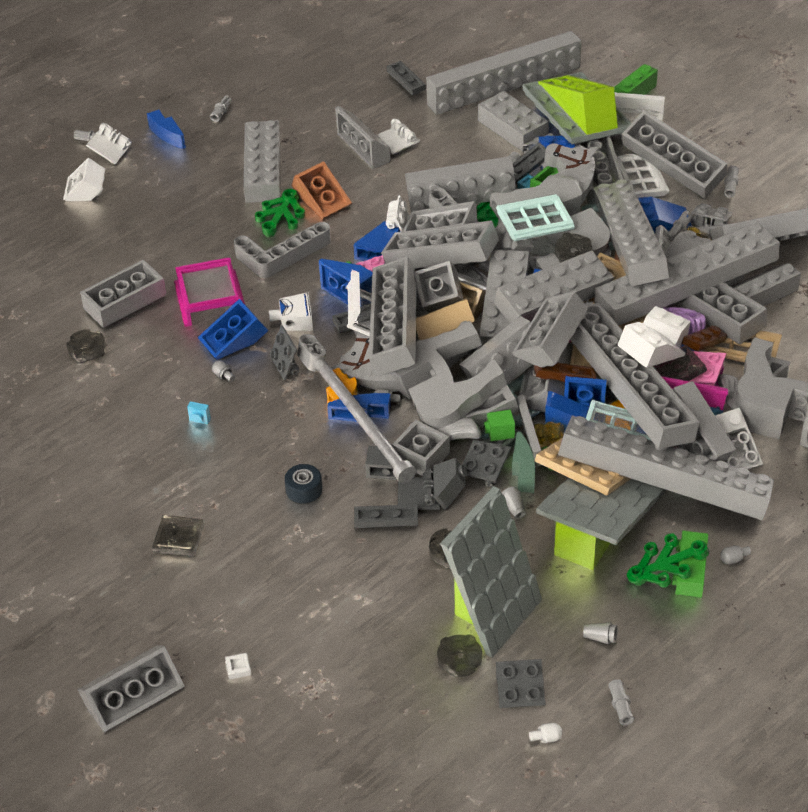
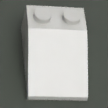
M640 322L626 325L618 343L620 348L646 368L685 356V352L658 331Z

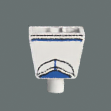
M308 292L280 298V309L269 310L270 322L281 320L286 331L313 330Z

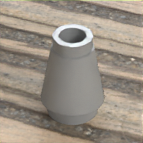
M516 487L505 489L501 494L505 496L510 512L516 519L524 517L526 511L521 491Z
M612 622L584 625V638L608 645L616 643L618 627L617 625H612Z

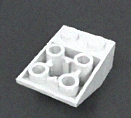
M740 408L715 415L736 448L724 462L737 468H746L747 470L763 465Z

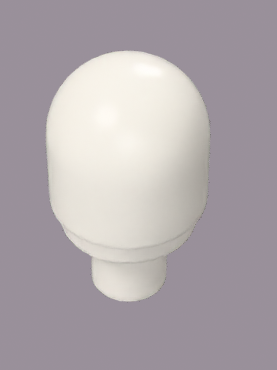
M557 723L543 724L538 727L537 731L529 732L531 741L540 740L541 743L555 742L562 736V728Z

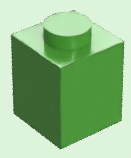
M511 410L487 413V421L483 424L485 434H489L490 441L515 438V422Z

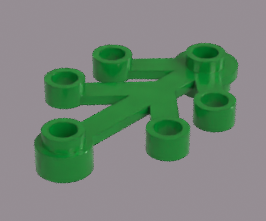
M286 189L281 197L262 202L263 211L255 213V221L261 223L266 220V217L274 215L271 221H266L262 224V232L266 237H273L277 232L276 226L283 215L287 220L289 229L295 230L298 228L297 219L305 217V209L297 202L299 195L296 190ZM289 205L293 207L296 218L289 211Z
M670 533L665 536V546L652 564L649 563L652 557L658 554L659 549L655 542L645 544L644 556L638 565H634L628 570L627 578L634 585H642L648 581L659 584L660 587H667L671 584L668 573L678 575L682 579H687L692 574L688 564H681L679 566L672 564L692 556L696 560H703L709 555L708 546L704 541L695 540L690 548L669 556L672 550L679 544L677 536ZM662 571L658 575L653 574V572Z

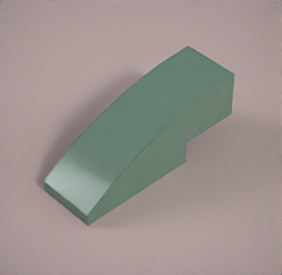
M517 432L512 460V476H518V490L534 493V457L526 438L521 432Z

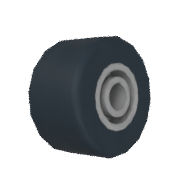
M298 464L290 468L285 474V490L288 498L300 504L310 503L319 498L322 493V475L319 469L309 464Z

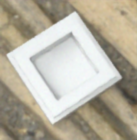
M247 653L225 657L229 680L251 675Z

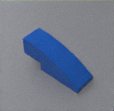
M160 110L147 113L148 125L154 134L175 147L186 148L184 134L172 116L165 118Z
M390 393L353 395L369 417L389 419L391 410ZM340 399L328 403L329 420L357 422Z

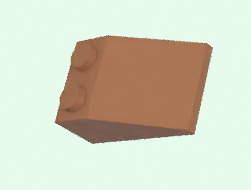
M324 161L294 176L292 187L296 190L300 199L322 220L352 205L351 200Z

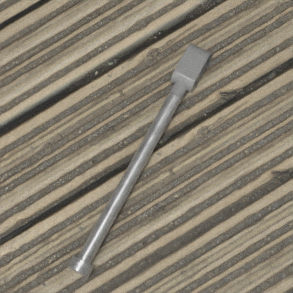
M311 334L301 335L299 337L297 356L310 371L319 372L392 465L394 468L393 475L400 483H407L413 479L416 474L414 466L410 461H404L330 368L325 361L326 350L321 343Z

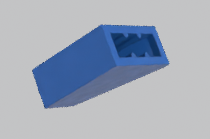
M386 221L382 222L354 243V259L366 261L373 257L382 256L381 252L394 233L401 232L399 227L389 229L386 226Z
M548 391L545 410V433L564 435L571 416L586 418L589 407L553 391ZM595 413V416H594V419H593V420L599 422V419H596V413Z

